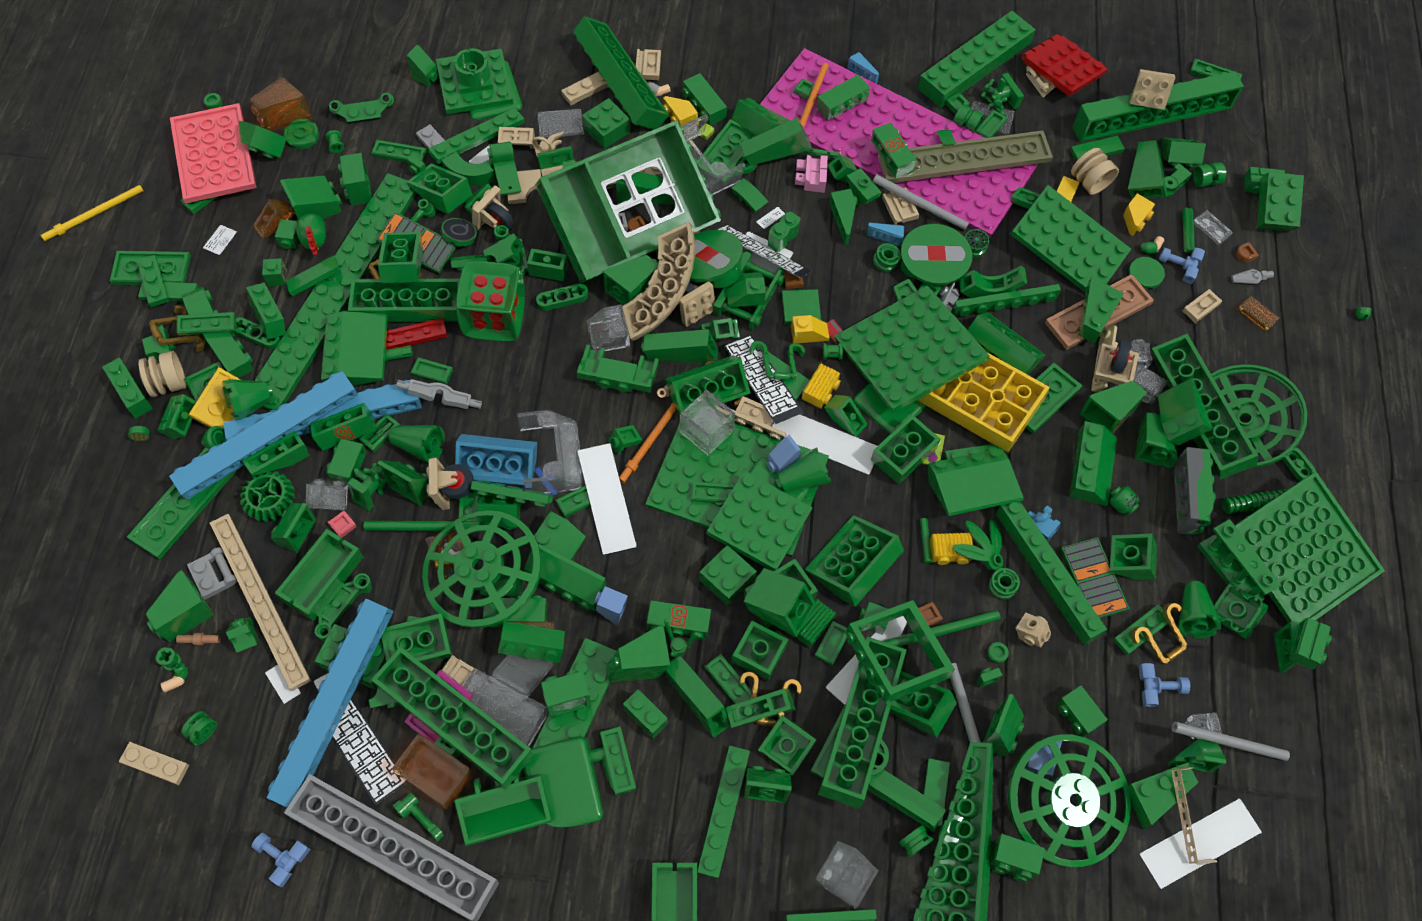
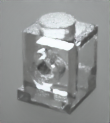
M1136 339L1131 342L1130 351L1139 353L1136 369H1147L1152 362L1149 343H1144L1142 339Z
M1217 713L1194 714L1187 718L1185 722L1187 725L1222 733Z

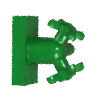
M1008 73L1002 74L997 88L991 86L994 79H991L985 85L981 97L984 98L987 92L991 94L993 103L988 104L989 108L994 106L1003 110L1002 102L1008 101L1013 109L1020 107L1024 95Z
M373 463L371 469L364 468L363 471L357 467L354 468L355 476L363 480L362 483L354 478L348 482L354 503L368 512L374 507L371 495L377 488L378 493L382 495V488L386 483L385 479L380 478L382 472L377 463Z

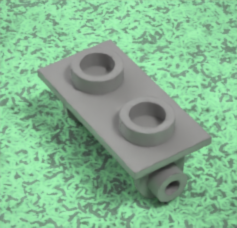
M955 283L948 287L944 286L939 293V299L950 311L952 310L951 306H954L955 301L959 297V290L953 289Z

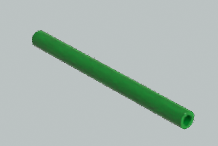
M364 521V530L442 531L454 521ZM465 521L463 525L466 530L470 527L482 525L481 521Z
M998 610L930 629L935 637L1000 620V613ZM909 633L884 640L883 642L901 647L919 641L914 633Z

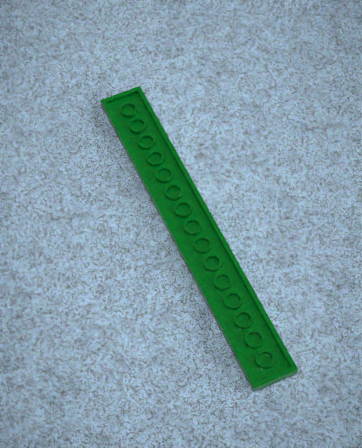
M387 173L334 256L337 259L340 271L316 284L287 329L286 334L282 337L255 381H264L266 385H270L273 396H270V402L260 408L268 411L278 410L281 405L286 404L324 343L327 315L344 311L349 303L351 279H364L369 271L370 263L375 261L381 251V244L376 242V238L393 213L397 212L403 216L417 192L408 186V180Z

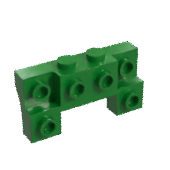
M586 345L583 358L577 370V378L595 381L597 386L604 389L612 388L620 392H633V389L651 392L659 366V359L655 358L654 362L644 360V356H640L637 367V364L604 358L605 348L595 351L591 350L590 345Z

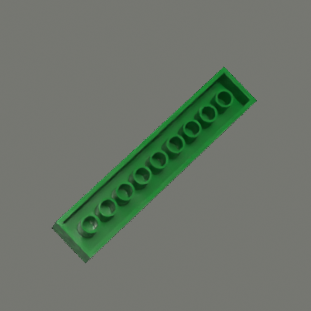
M1234 71L1174 84L1165 109L1130 104L1132 93L1111 99H1102L1097 102L1085 103L1081 105L1072 128L1081 143L1228 110L1233 107L1244 85Z

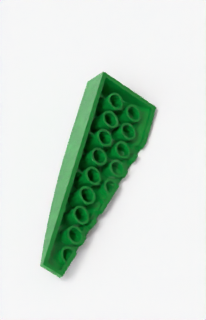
M970 742L962 767L963 772L956 785L957 790L949 807L948 818L945 820L934 853L935 858L932 867L929 868L928 880L925 889L923 888L921 901L919 907L916 908L914 921H987L992 836V743Z

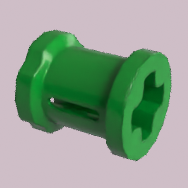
M337 130L327 132L326 139L329 141V151L335 154L341 153L344 150V144L341 142V133Z
M823 343V360H827V358L842 359V343L838 345Z
M164 647L157 652L156 661L168 671H174V666L182 662L181 657L172 648Z

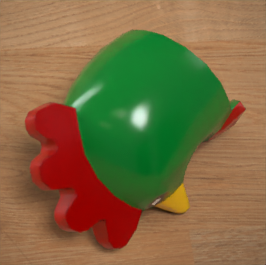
M305 214L297 220V236L305 248L311 249L313 255L318 256V249L325 242L326 226L320 216Z

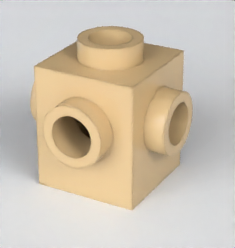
M1028 613L1024 614L1016 627L1019 639L1030 646L1035 645L1041 648L1051 635L1048 622L1043 617H1036Z

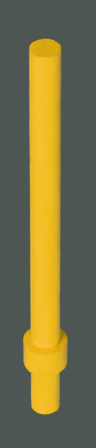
M138 185L63 224L59 223L53 226V229L41 234L44 241L56 235L60 236L66 233V230L143 192V189Z

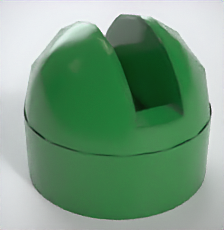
M1356 307L1355 316L1359 320H1366L1370 317L1372 309Z

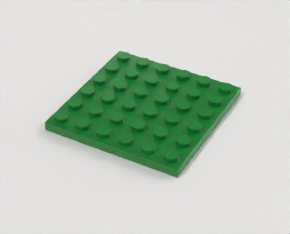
M928 285L834 336L835 341L838 344L842 343L843 351L892 413L990 360V355Z
M1317 472L1311 473L1235 524V527L1280 582L1281 586L1268 594L1288 623L1301 622L1305 618L1317 620L1385 571Z

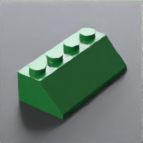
M989 312L979 314L967 330L977 342L984 346L983 349L986 352L995 354L999 357L998 359L1027 375L1046 356Z
M734 355L665 379L670 397L681 418L714 407L717 403L722 404L751 394L742 359Z
M1085 421L1079 430L1069 497L1108 506L1117 438L1104 425Z
M538 544L542 557L539 583L543 584L544 588L552 593L556 591L562 594L561 596L565 600L570 602L573 600L579 603L581 608L587 611L591 609L596 612L597 603H594L598 592H603L606 586V578ZM532 549L524 568L525 572L532 574L533 570Z

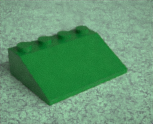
M346 311L328 314L326 317L321 380L325 382L332 374L340 373L341 371H343L352 386L384 380L388 315Z
M1002 448L939 460L928 464V482L948 516L1023 500V495L1009 458Z
M853 515L806 567L805 571L841 600L856 607L902 554L904 549L898 535Z

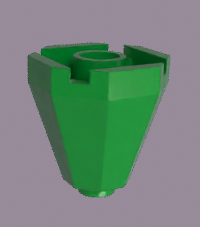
M235 379L222 381L226 405L228 409H233L230 415L234 421L243 419L270 402V396H273L271 386L266 385L264 381Z

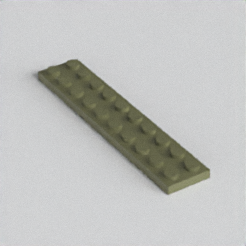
M1044 131L959 141L956 144L950 145L936 144L909 148L916 157L914 171L897 178L894 177L878 152V160L883 177L893 183L1051 162L1053 158Z

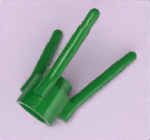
M665 619V627L671 642L670 655L673 659H676L679 656H683L686 649L691 647L698 633L695 632L687 642L682 638H674L670 624Z

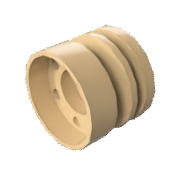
M1093 148L1086 152L1076 161L1071 170V174L1077 178V181L1083 182L1082 186L1091 195L1097 194L1108 187L1119 173L1117 166L1112 161L1107 160V156L1103 154L1100 148Z
M174 351L159 354V363L154 356L149 357L148 360L146 358L139 360L141 380L151 397L158 396L159 393L161 395L166 394V385L172 392L186 388L185 375L179 358Z

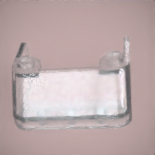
M706 114L684 124L682 127L685 140L691 145L692 156L698 161L700 174L706 179L705 185L707 190L713 195L738 183L741 180L745 164L742 163L730 170L722 162H715L710 165L692 141L697 136L704 134L708 121V115Z
M550 410L518 413L517 417L521 431L554 428L557 461L549 462L543 467V477L524 479L525 489L552 493L581 488L584 483V477L578 455L580 443L576 421Z

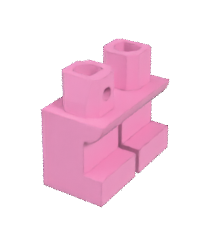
M807 155L806 160L797 159L796 171H803L805 173H796L795 184L803 185L805 191L825 193L828 156H821L820 159H815Z

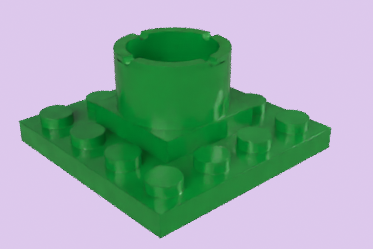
M470 48L469 50L460 51L456 56L436 59L447 114L513 104L502 49L483 52L479 49Z

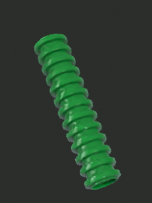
M1287 489L1227 497L1222 501V508L1227 515L1258 510Z

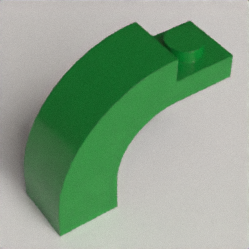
M454 152L441 160L444 169L466 177L469 186H484L487 183L490 184L496 181L492 159L480 164H471L464 161L457 152Z
M1022 266L999 276H984L973 270L960 278L961 293L971 298L1013 292L1027 284L1025 268Z

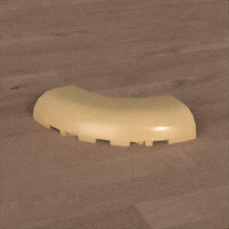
M690 222L657 236L659 249L658 268L654 271L646 291L622 306L630 339L637 340L654 330L670 315L683 296L692 274L695 259V239Z

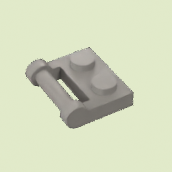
M215 548L209 554L187 564L204 600L237 583L235 575H232L223 557L224 552L222 548ZM215 560L224 576V580L221 582L211 564Z

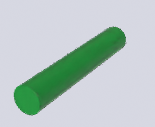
M922 518L920 519L923 557L924 563L929 564L932 563L928 519Z

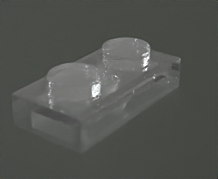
M1208 210L1194 220V224L1218 245L1231 237L1233 233Z

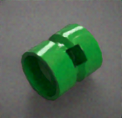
M962 104L954 117L953 123L960 127L963 126L974 133L982 123L984 114L977 110L972 111L971 107Z
M1222 162L1197 165L1193 169V182L1198 188L1220 185L1225 182L1226 169Z

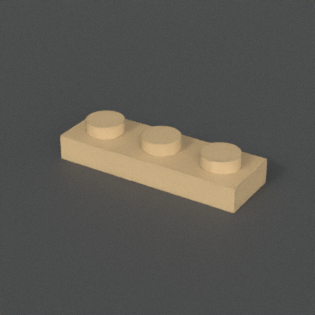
M597 72L561 91L563 97L571 106L608 86L606 80Z
M129 742L119 760L121 764L176 785L180 784L189 767L187 763Z

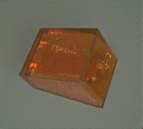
M280 77L249 99L252 105L251 110L257 117L256 122L260 127H265L269 131L289 126V123L297 119H312L304 95L283 77Z

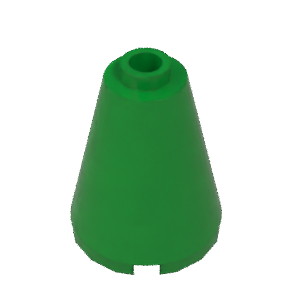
M437 425L394 426L388 434L392 445L426 463H429V459H438L443 450V448H440L441 442L445 441L444 431L442 427Z
M817 447L811 449L777 473L778 478L775 479L779 489L783 488L784 492L832 483L827 475V468Z
M1191 581L1186 584L1181 605L1182 611H1180L1178 622L1180 633L1186 637L1187 634L1193 635V638L1196 639L1214 636L1216 630H1221V622L1206 586L1199 581Z

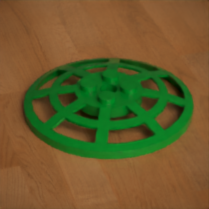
M1257 365L1229 366L1211 374L1215 381L1220 379L1224 388L1221 390L1223 396L1227 395L1230 401L1228 403L1248 439L1254 444L1255 451L1264 460L1251 468L1273 464L1283 459L1295 449L1302 439L1307 425L1306 403L1295 384L1279 372ZM1240 373L1260 375L1256 385L1237 384L1231 386L1227 377ZM1267 377L1282 384L1292 396L1281 401L1273 392L1264 388ZM1249 390L1253 391L1251 398H1237L1235 391ZM1260 395L1267 396L1275 405L1266 408L1258 401ZM1297 403L1300 412L1299 430L1287 428L1288 416L1286 407ZM1280 411L1281 427L1270 425L1269 415ZM1247 416L1251 420L1248 423H1243L1240 421V418ZM1266 431L1277 434L1265 446L1259 438ZM1283 436L1296 437L1293 443L1277 457L1272 458L1267 451L1274 447ZM1193 438L1192 440L1195 443V445L1199 449H1202L1197 438Z
M488 510L470 513L458 518L438 534L427 552L422 576L427 599L439 614L442 613L443 618L461 627L486 628L500 624L518 613L534 594L542 569L540 547L530 529L510 514ZM479 516H494L489 525L474 526L466 530L464 528L463 522ZM502 518L508 519L523 530L526 536L514 540L506 531L497 526ZM456 528L458 534L448 542L443 552H434L442 538L450 530ZM486 531L482 541L471 543L468 534ZM494 533H497L507 540L508 543L496 548L490 542ZM461 539L464 548L458 555L448 554L452 546ZM530 543L533 552L532 574L520 571L521 556L518 547ZM510 551H513L514 556L513 568L504 566L502 556ZM430 560L439 561L438 579L440 584L432 591H430L428 585ZM479 561H483V567L479 570H475V564ZM444 563H453L455 574L445 580ZM501 575L510 576L507 583L497 592L493 584L498 581ZM520 579L529 582L520 598L512 606L506 608L501 598L511 590L516 580ZM458 581L466 587L463 598L455 595L449 587ZM486 589L490 596L481 600H471L474 590ZM444 592L451 600L460 604L459 617L443 610L437 604L435 598ZM494 603L499 614L485 619H467L469 607H482Z
M1055 735L1035 742L1018 759L1012 770L1008 787V807L1017 833L1023 841L1039 846L1032 839L1023 822L1036 819L1041 829L1053 839L1048 849L1044 851L1043 859L1055 865L1084 867L1095 864L1105 859L1116 849L1127 831L1130 820L1131 799L1123 771L1116 760L1103 747L1085 737ZM1076 741L1089 745L1086 757L1079 754L1062 755L1056 742ZM1048 745L1054 758L1043 764L1037 774L1024 769L1032 756ZM1097 750L1110 761L1119 776L1118 779L1111 781L1105 770L1094 761ZM1076 760L1083 762L1084 766L1081 774L1070 773L1066 761ZM1056 764L1058 765L1061 776L1053 782L1043 778L1050 768ZM1092 768L1101 775L1105 781L1104 785L1096 787L1089 779ZM1020 777L1033 782L1031 787L1032 810L1020 813L1018 808L1017 794ZM1040 786L1049 790L1048 805L1039 807L1038 799ZM1121 787L1123 788L1125 800L1123 823L1115 818V790ZM1107 793L1110 795L1109 814L1100 809V796ZM1072 794H1075L1078 798L1076 806L1070 803V796ZM1052 813L1061 823L1057 832H1054L1048 826L1043 816ZM1095 817H1098L1105 824L1099 832L1092 836L1089 823ZM1070 826L1081 828L1083 840H1071L1064 837ZM1111 826L1117 829L1119 833L1112 845L1096 856L1094 843L1100 840ZM1061 844L1070 847L1085 846L1088 859L1067 860L1059 858L1055 854Z

